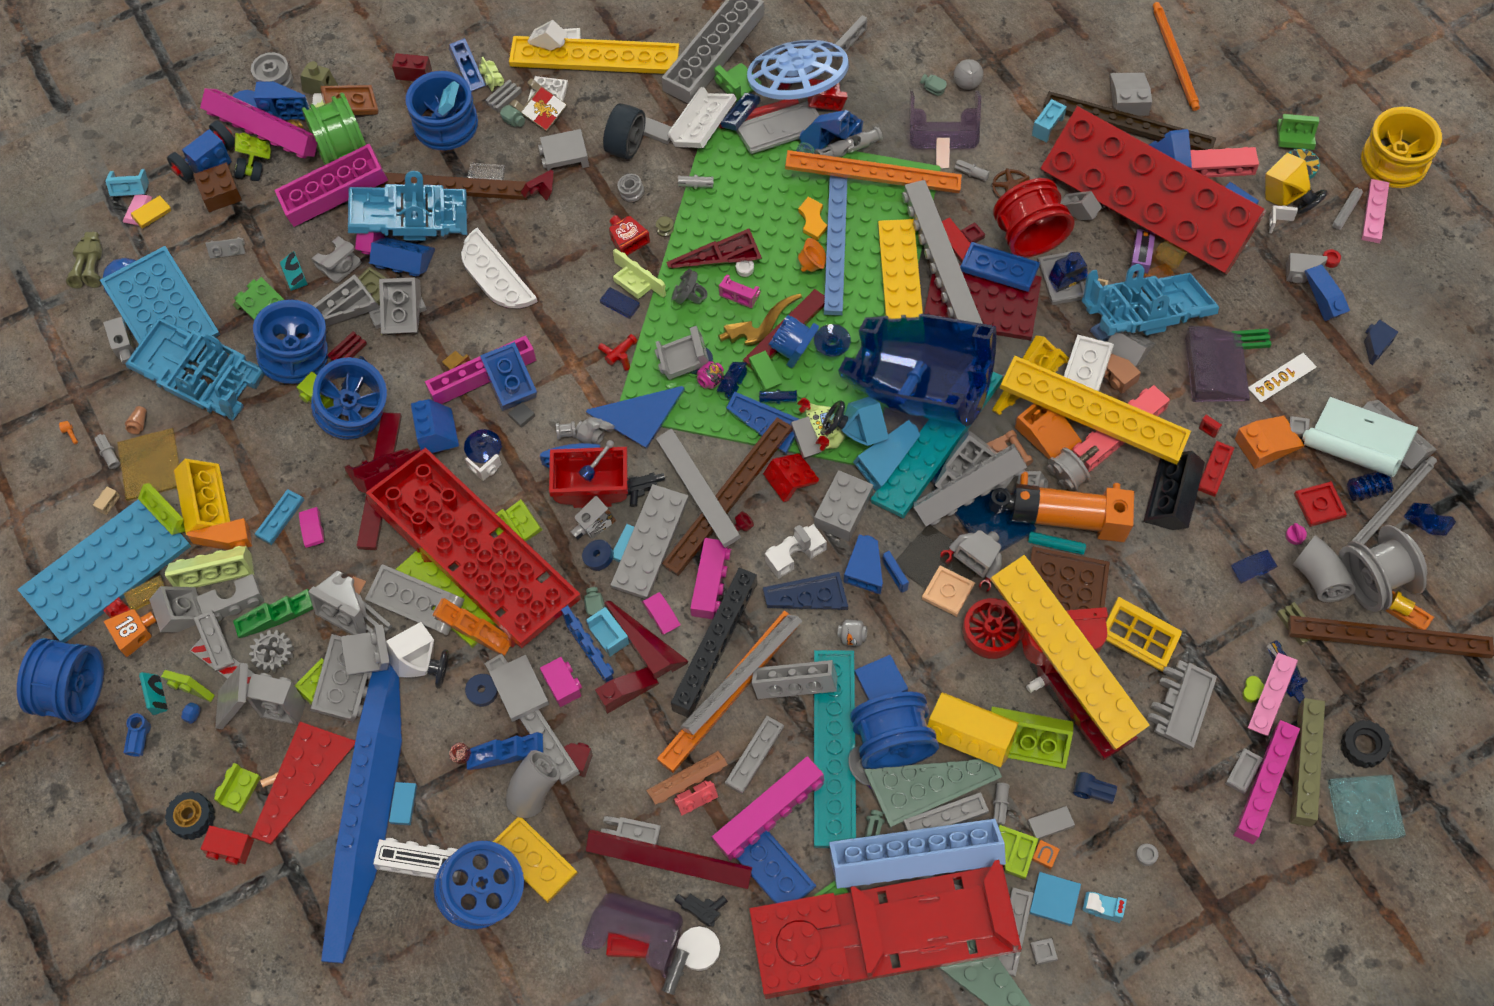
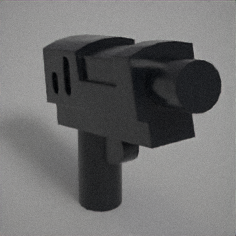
M653 472L641 477L628 478L627 496L630 495V506L637 507L638 497L645 495V491H649L652 484L657 485V482L665 481L664 473L655 475Z
M691 893L687 898L678 894L674 899L676 903L681 905L682 910L689 912L708 927L715 926V921L721 916L718 910L728 902L724 896H721L715 902L710 899H705L703 902Z

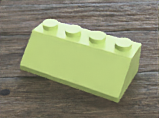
M237 546L226 551L219 550L208 555H197L195 558L186 560L179 559L169 563L165 571V576L173 587L195 588L251 574L254 575L252 555L247 546Z

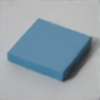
M1039 872L1029 914L1071 926L1081 884Z

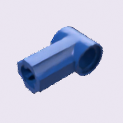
M136 713L130 715L127 719L128 732L123 752L125 755L132 757L143 756L146 736L151 729L150 722L141 714ZM142 722L139 728H135L137 723Z

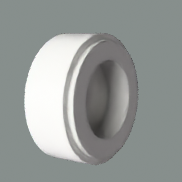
M752 261L737 262V273L743 277L750 276L754 272V263Z

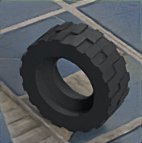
M1370 720L1356 721L1342 735L1343 738L1340 742L1342 745L1341 751H1343L1344 757L1351 764L1353 763L1357 767L1373 768L1379 765L1390 752V737L1385 732L1386 730L1380 727L1378 723H1373ZM1368 735L1373 738L1376 744L1375 750L1369 754L1360 752L1355 744L1358 736Z

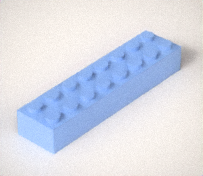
M996 819L829 842L831 864L837 888H849L851 886L870 885L872 883L891 882L893 880L912 879L914 877L933 876L935 874L954 873L963 870H975L977 868L991 867L995 860H999L1000 865L1006 864L1005 843Z

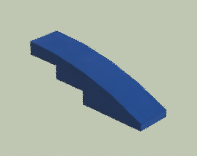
M536 732L525 737L514 736L503 741L495 739L470 748L467 769L487 768L523 760L533 750L543 753V734Z

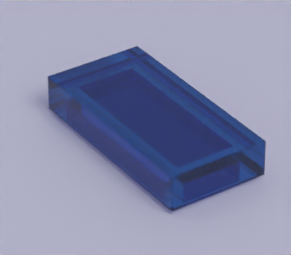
M611 287L608 288L600 299L601 304L629 319L640 307L638 301Z

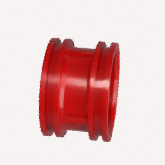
M1036 178L1022 182L1004 193L994 206L993 216L999 228L1007 232L1006 242L1014 255L1028 258L1046 253L1060 245L1073 231L1074 219L1069 209L1065 205L1060 204L1061 194L1056 184L1050 179Z

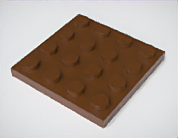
M1032 547L1030 554L1031 564L1065 610L1105 607L1109 561Z

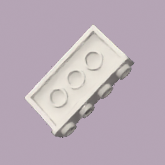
M700 87L668 132V136L674 146L703 148L737 100L735 95L708 93L704 87Z

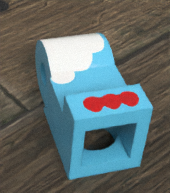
M1087 892L1082 910L1096 917L1120 923L1124 916L1127 899L1120 897L1112 898L1095 892Z

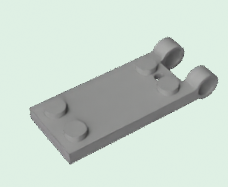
M383 564L365 600L415 622H422L423 625L447 636L451 627L432 615L442 598L447 599L459 608H461L465 599Z

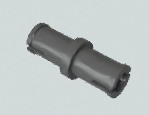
M676 948L672 964L667 968L668 975L661 989L662 991L675 995L680 977L684 975L683 969L690 954L689 952Z

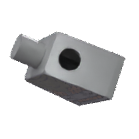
M122 317L103 322L112 351L121 359L122 364H125L136 349L131 330Z

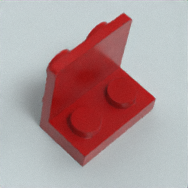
M810 79L809 83L810 86H814L825 80ZM837 83L824 92L808 97V106L841 111L847 100V92H841L840 85Z

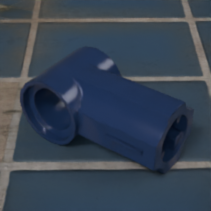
M1079 772L1073 794L1079 798H1094L1112 804L1117 786L1097 780L1092 774Z

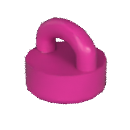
M1297 523L1290 526L1286 532V539L1294 545L1302 544L1307 536L1305 528Z

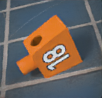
M132 609L103 622L120 651L128 657L152 637L147 627L157 621L152 612L140 617L137 611Z

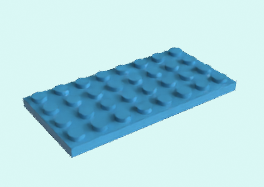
M136 500L17 590L59 641L66 643L104 614L103 610L118 597L121 600L189 549L191 545L181 533L171 535L139 500Z

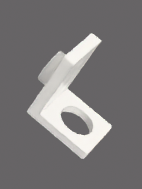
M1273 205L1269 215V233L1273 232L1276 220L1294 221L1298 208Z
M497 454L481 468L475 465L469 458L465 459L467 467L482 481L493 475L502 465Z

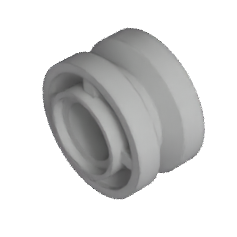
M626 174L619 179L617 186L623 200L635 202L643 196L644 186L638 175Z

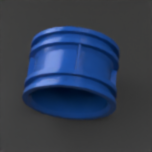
M434 71L422 75L410 85L406 93V106L411 117L415 135L423 145L435 150H451L464 145L474 136L478 127V117L473 104L470 86L463 77L449 71ZM455 81L459 84L454 106L442 116L438 113L443 90ZM427 109H430L432 112H434L432 114V117L422 116V114Z
M340 358L328 363L320 370L313 385L311 410L316 423L324 432L339 439H357L367 435L378 425L387 397L385 381L373 365L358 358ZM346 377V389L341 391L331 382L335 379ZM361 382H364L373 393L360 396L356 391ZM320 394L334 399V406L325 409ZM361 406L374 409L365 418H362L358 413ZM340 414L348 416L349 421L338 419Z
M41 638L34 642L22 660L17 678V699L22 711L37 716H54L61 720L81 722L86 719L98 701L103 684L104 665L100 651L94 646L68 644L47 638Z
M918 692L886 694L860 704L850 713L853 731L857 735H861L863 744L859 748V755L862 758L861 763L865 769L913 765L937 752L939 744L936 740V733L932 728L927 727L925 720L930 713L925 695Z

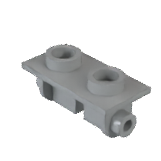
M237 237L236 239L221 241L212 240L205 243L210 258L245 254L244 238Z

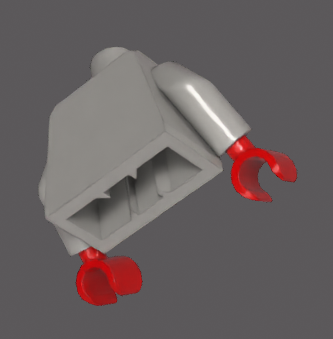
M980 530L976 533L959 535L949 546V550L941 552L940 557L943 558L945 554H949L950 557L945 561L948 564L952 561V554L955 552L954 556L982 578L986 575V579L980 582L979 589L982 583H987L989 588L986 592L991 589L990 578L997 574L1002 566V555L999 553L1001 545L997 543L999 535L993 531L987 535Z

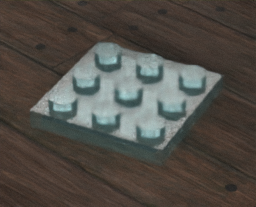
M1392 775L1336 778L1328 781L1341 842L1404 838L1406 836Z

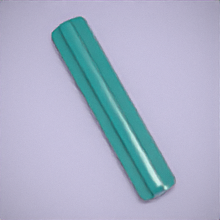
M1030 532L1028 538L1029 543L1082 555L1086 550L1085 543L1037 532Z

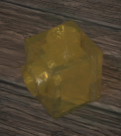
M1164 241L1156 250V258L1173 268H1178L1187 252L1168 241Z

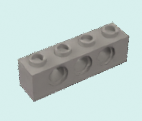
M833 660L757 668L753 672L752 685L757 699L837 692L838 676Z

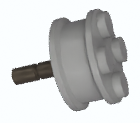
M1094 445L1078 458L1070 449L1064 447L1060 451L1061 454L1056 458L1051 457L1048 459L1049 465L1047 469L1052 475L1056 476L1059 480L1058 484L1063 490L1068 489L1069 491L1076 492L1079 485L1083 482L1088 483L1091 480L1084 463L1093 457L1099 449Z

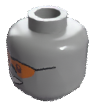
M846 619L842 626H838L837 635L841 638L844 645L860 646L863 642H866L867 626H864V623L860 620Z

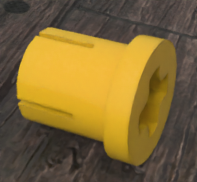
M1396 591L1392 596V604L1389 609H1394L1408 616L1412 612L1415 602L1402 596L1401 592Z

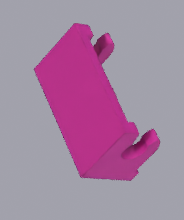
M726 275L719 285V296L749 308H753L761 291L758 286L752 289L732 281L730 275Z

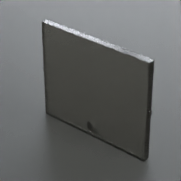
M930 524L923 529L896 559L902 572L925 590L939 566L969 580H972L977 574L954 556L955 552L952 554V561L948 564L945 563L950 555L945 554L941 558L940 554L943 550H949V546L954 541Z

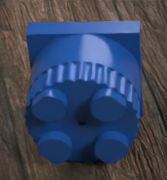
M787 315L769 345L790 359L786 365L792 368L816 334L819 326L813 323L811 328H809L794 317Z

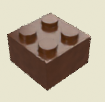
M227 162L193 174L208 212L242 201Z

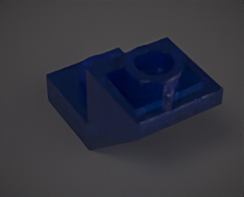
M1414 502L1404 515L1405 519L1433 535L1446 536L1456 523L1455 519L1451 516L1436 515L1432 506L1425 503Z

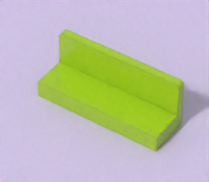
M150 483L143 484L138 500L171 535L185 532L184 519Z

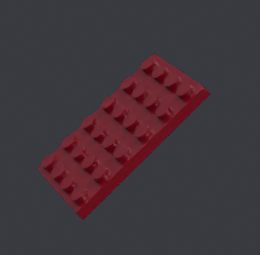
M962 272L983 323L981 333L1032 340L1042 276H1035L1031 288L1027 292ZM934 273L931 276L923 318L924 324L953 328V319L948 316L947 304L942 301V291L936 286V276Z

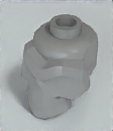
M589 417L577 424L575 429L577 431L576 437L585 444H600L605 434L604 431L612 432L615 426L602 419Z

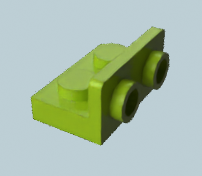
M233 763L232 767L226 771L225 780L222 785L216 789L214 800L220 806L241 814L261 777Z

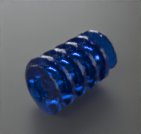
M1373 472L1370 475L1366 474L1363 477L1359 476L1356 479H1349L1347 489L1353 501H1356L1357 498L1363 501L1365 497L1370 499L1372 495L1377 497L1379 493L1385 495L1386 491L1392 493L1393 483L1390 476L1380 472Z

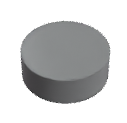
M1142 844L1136 852L1137 861L1144 866L1153 865L1158 859L1157 849L1151 844Z

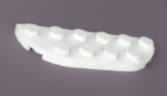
M478 228L474 229L464 241L461 256L465 269L484 293L496 304L507 308H523L538 302L536 296Z

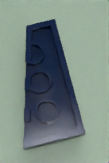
M839 572L763 587L767 608L848 610V603Z

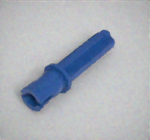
M917 361L913 370L908 372V378L894 399L896 406L902 407L916 384L920 383L921 376L927 369L926 364L921 367L923 361Z

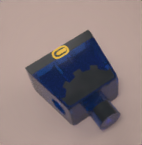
M1070 252L1068 256L1055 262L1048 279L1055 290L1059 292L1085 281L1088 276L1087 264L1079 252Z

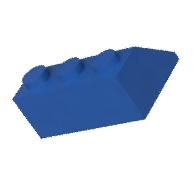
M384 237L371 243L369 263L374 264L377 268L385 269L387 267L392 268L394 272L405 271L409 272V275L419 276L427 271L435 248Z
M430 399L411 403L416 437L421 451L426 447L431 453L459 446L451 408Z

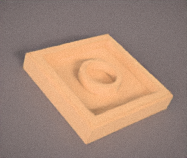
M939 566L925 590L922 600L957 617L975 582Z

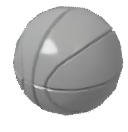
M966 59L957 64L953 77L955 83L960 88L971 90L980 85L984 72L982 66L977 61Z

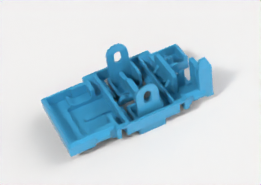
M410 171L405 175V185L386 184L385 188L349 187L348 233L382 232V234L388 236V230H393V236H403L404 240H426V236H436V231H441V236L448 233L467 235L466 190L443 189L442 185H423V176L418 171ZM416 177L417 183H412L411 178ZM401 193H404L403 209L400 212H396V209H401ZM425 194H428V210H432V212L426 210ZM403 214L405 216L403 218V227H401V216L397 215ZM426 214L428 215V227H426Z
M1135 264L1129 268L1125 282L1104 286L1098 281L1097 270H1092L1086 278L1082 299L1089 314L1099 313L1102 315L1100 329L1103 332L1105 331L1108 336L1125 331L1135 333L1136 329L1139 332L1143 331L1145 335L1164 332L1167 326L1179 324L1180 320L1185 323L1189 318L1215 315L1219 311L1217 303L1191 273L1159 279L1156 276L1143 278L1145 270L1140 264ZM1138 271L1137 276L1133 278V273Z
M161 318L156 320L125 363L127 368L152 381L155 380L157 387L161 388L163 386L165 391L201 409L206 408L209 413L213 410L224 417L227 416L231 420H234L244 408L243 404L237 401L242 391L247 386L256 390L259 382L265 375L258 365L246 361L245 355L221 344L212 335H203L195 330H192L190 333L188 330L175 326ZM206 345L207 347L204 349V351L196 361L198 368L195 365H189V361L194 362L197 356L204 348V346ZM185 367L188 369L195 370V373L193 375L187 374L186 377L182 379L183 376L186 374V371L184 370ZM204 375L211 378L213 383H210L208 386L206 380H201L200 378Z

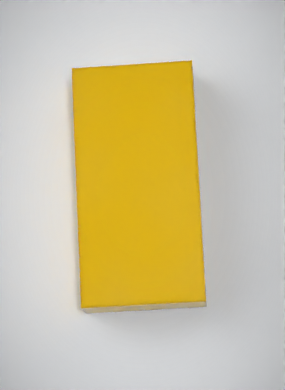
M159 195L133 211L131 217L143 229L171 212V207Z

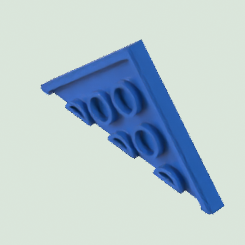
M680 386L587 409L586 413L613 424L615 431L647 449L685 388Z

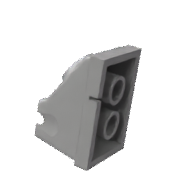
M336 571L317 587L313 586L308 591L317 616L351 635L366 633L367 627L364 617L367 615L366 607L361 595H358L354 590L353 578L349 576L342 578L343 573Z

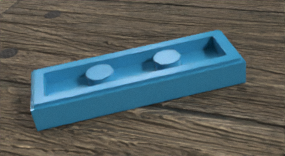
M287 489L254 535L272 545L304 502V498Z

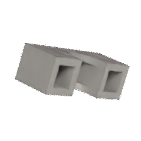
M253 574L234 581L236 592L231 598L221 599L215 589L197 596L202 614L213 610L219 622L222 618L236 615L244 609L256 607L261 602H264L260 587Z

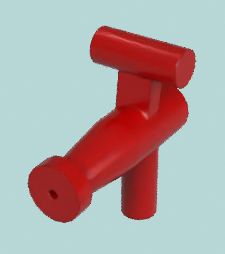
M630 334L625 341L613 350L603 343L598 346V349L607 354L605 360L609 365H613L619 360L623 365V369L628 371L630 363L626 352L638 341L634 335Z

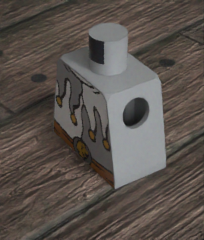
M595 496L575 515L574 518L578 525L570 532L577 540L586 533L592 539L615 523L616 520L603 502Z

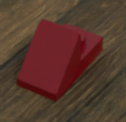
M552 169L526 182L521 194L526 198L530 195L534 196L539 192L547 201L552 192L554 173Z

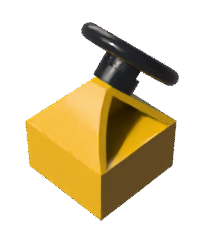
M1286 153L1265 173V200L1278 206H1287L1300 198L1303 202L1297 207V214H1303L1311 210L1324 200L1328 194V191L1325 189L1314 193L1310 188L1306 161L1292 154Z

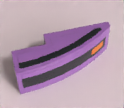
M1137 229L1131 267L1135 264H1140L1144 267V273L1147 274L1151 265L1155 240L1154 233Z

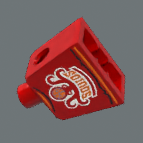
M616 215L610 219V224L612 225L609 227L610 238L616 249L621 253L623 252L628 256L650 243L648 230L631 216L621 220Z

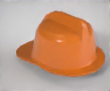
M813 238L806 239L804 247L798 255L801 271L815 272L818 269H824L826 262L825 250Z

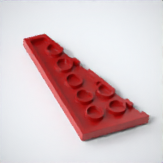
M299 722L251 838L272 845L288 826L289 822L302 810L306 802L313 797L335 768L354 748L355 740Z

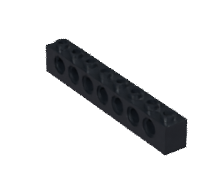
M740 567L738 568L671 701L673 712L687 718L694 712L757 586V574Z

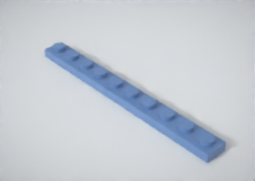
M830 176L824 315H842L847 178Z

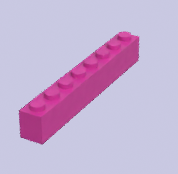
M204 89L200 108L207 111L208 115L218 116L221 121L231 122L232 126L237 128H244L245 132L256 134L259 139L269 140L272 145L282 146L285 151L295 152L296 156L306 159L307 156H315L318 143L313 133L218 89Z

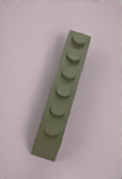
M1304 698L1298 705L1297 727L1300 730L1295 746L1290 820L1292 824L1312 827L1318 820L1325 701Z

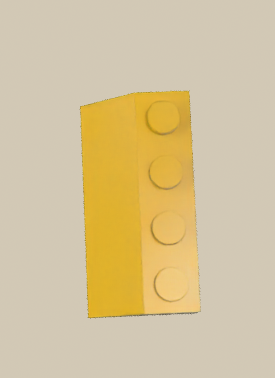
M184 459L174 470L186 535L190 531L230 522L219 464Z
M942 692L929 718L927 727L935 731L936 740L939 743L1001 768L1008 759L1019 723Z

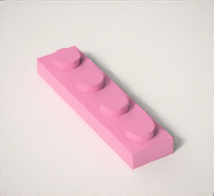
M1371 179L1369 183L1361 240L1380 243L1382 239L1389 182Z
M1280 653L1277 654L1248 729L1269 736L1298 660Z

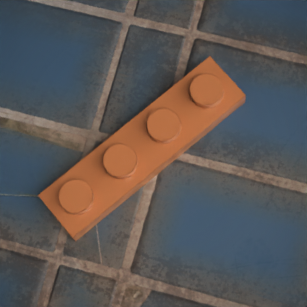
M717 751L646 791L655 805L663 803L670 796L685 791L687 787L694 783L703 781L708 775L721 771L723 767L727 766V762Z

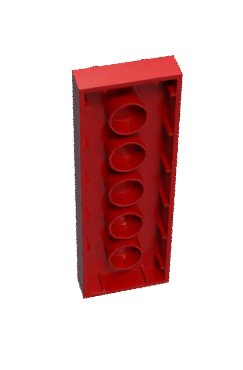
M1078 106L1040 168L1045 173L1079 192L1092 191L1099 203L1226 275L1266 213L1263 207Z

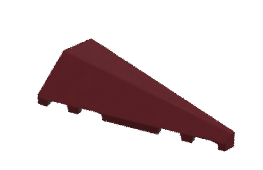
M748 228L721 241L711 242L666 263L668 268L760 260L762 257Z
M420 447L411 451L406 448L381 455L370 462L367 460L361 461L362 465L351 467L347 465L344 467L358 491L366 493L421 450Z
M612 601L605 602V606L627 634L630 645L638 653L654 680L670 670L673 673L688 664L687 659Z

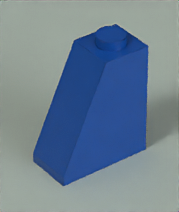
M859 534L844 573V583L881 595L883 581L878 540L869 535L863 536Z

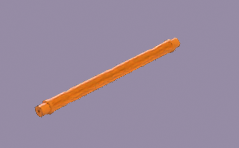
M1155 2L1153 4V12L1160 26L1189 106L1192 107L1193 111H1197L1200 109L1199 99L1192 86L1164 9L1159 2Z

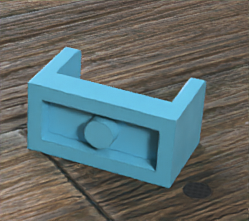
M1051 99L1034 122L1032 136L1047 142L1050 132L1056 123L1064 120L1067 106Z
M141 169L138 176L115 177L114 171H110L106 179V185L110 196L145 194L149 181L145 169Z
M606 607L586 619L588 629L609 656H612L629 644L627 634Z

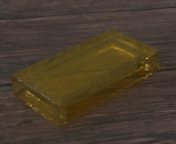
M160 576L124 593L131 610H137L149 604V599L158 588L165 586Z

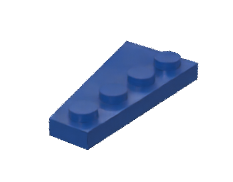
M734 392L726 407L730 413L761 436H763L777 417L789 425L791 422L799 420V418L737 392ZM793 431L778 448L786 455L795 439Z
M567 605L562 608L561 611L565 625L604 682H609L613 679L612 674H614L612 667L609 663L605 664L601 651L594 647L590 635L585 633L581 622L574 616L569 606Z

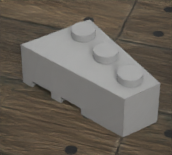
M355 274L313 305L323 315L326 326L380 308L379 304Z

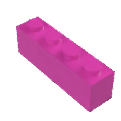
M704 539L690 608L691 616L713 619L721 604L718 600L719 595H723L724 592L722 579L727 576L728 566H725L726 560H730L731 549L728 546L724 548L720 540Z

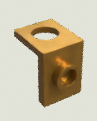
M454 351L442 363L451 370L470 361V357L467 354L462 357L457 351Z

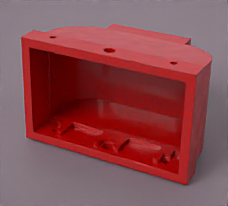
M605 447L551 449L550 497H553L554 501L560 504L573 505L574 508H584L595 496L606 507H612V503L624 501L628 494L627 447L609 448L594 467L592 474L586 472V467L592 465Z
M1107 607L1066 610L1096 653L1099 654L1108 633L1106 624L1108 618ZM1021 622L1018 634L1019 640H1022L1026 658L1035 665L1044 666L1045 674L1058 673Z

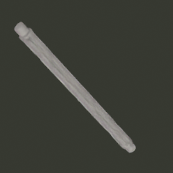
M1430 456L1427 460H1424L1352 541L1365 544L1434 468L1437 459Z

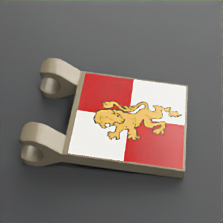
M531 78L527 83L536 92L525 106L515 99L511 102V106L547 132L568 105Z

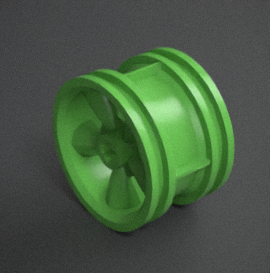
M340 93V98L337 99L335 96H332V102L317 108L314 104H311V109L308 110L305 107L301 108L308 128L314 134L318 143L317 149L325 165L366 145L344 93Z

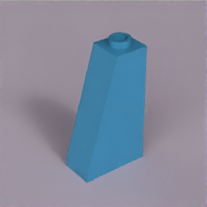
M908 420L888 434L889 439L875 443L857 456L853 463L866 480L873 484V489L877 491L885 484L921 434L917 426Z

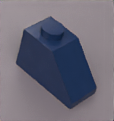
M1381 320L1375 325L1371 324L1365 332L1368 335L1364 343L1371 365L1375 364L1398 334L1397 330Z

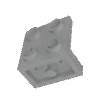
M375 625L373 632L341 637L347 675L387 670L389 657L383 625Z

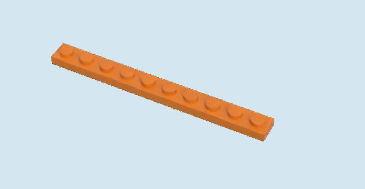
M787 150L785 169L902 186L925 180L928 188L931 190L959 193L961 189L962 174L790 150Z
M785 610L782 612V614L776 619V621L770 626V628L764 633V635L758 640V642L752 647V649L746 654V656L739 662V664L733 669V671L779 625V623L787 615H790L789 613H787ZM792 633L773 651V653L758 668L764 667L769 662V660L786 642V640L792 635ZM753 673L694 735L681 730L660 754L657 761L674 773L751 683Z

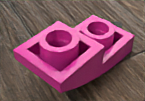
M318 507L299 512L300 527L305 547L308 548L323 543L324 530L321 526Z
M660 592L642 601L662 635L681 625Z

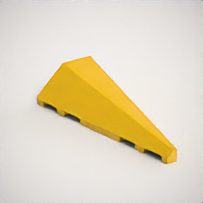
M1036 335L1022 359L1052 372H1057L1058 368L1064 363H1068L1070 358L1061 349L1055 348L1045 337ZM1003 390L992 411L1001 415L1004 409L1014 405L1015 401L1020 397Z

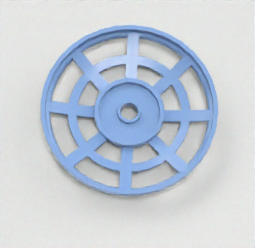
M820 40L793 41L775 46L755 58L748 68L747 78L750 87L762 96L773 99H800L824 92L839 83L848 71L849 61L846 52L833 43ZM798 46H807V47L804 48V49H802V48H801V49L794 48V47H798ZM816 47L824 52L815 53L812 49ZM835 47L837 52H830L827 48L833 49ZM785 49L788 50L781 55L777 54L778 52L783 51ZM827 56L824 64L817 62V57ZM832 56L843 57L842 65L838 71L830 67ZM769 59H776L775 64L767 66ZM763 60L761 70L752 75L755 66ZM777 68L779 75L775 76L769 71ZM815 68H819V69L816 70L815 72H812V73H810V74H807V73L811 72L812 70H814ZM825 71L833 75L824 82L810 86L809 80ZM764 74L766 78L774 82L770 88H767L757 83L754 79ZM802 82L804 87L797 90H777L780 83Z

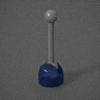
M612 440L607 441V446L591 466L586 465L579 470V475L591 482L595 475L594 467L608 449L614 446Z

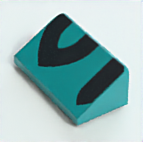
M293 251L280 262L291 291L308 285L297 256Z
M141 672L139 677L147 709L152 715L166 712L168 707L160 676Z

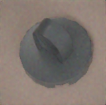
M688 269L680 277L682 281L679 286H675L672 293V299L676 303L681 304L687 298L694 303L700 304L707 298L708 293L706 289L696 283L697 272ZM695 291L701 294V298L696 295Z

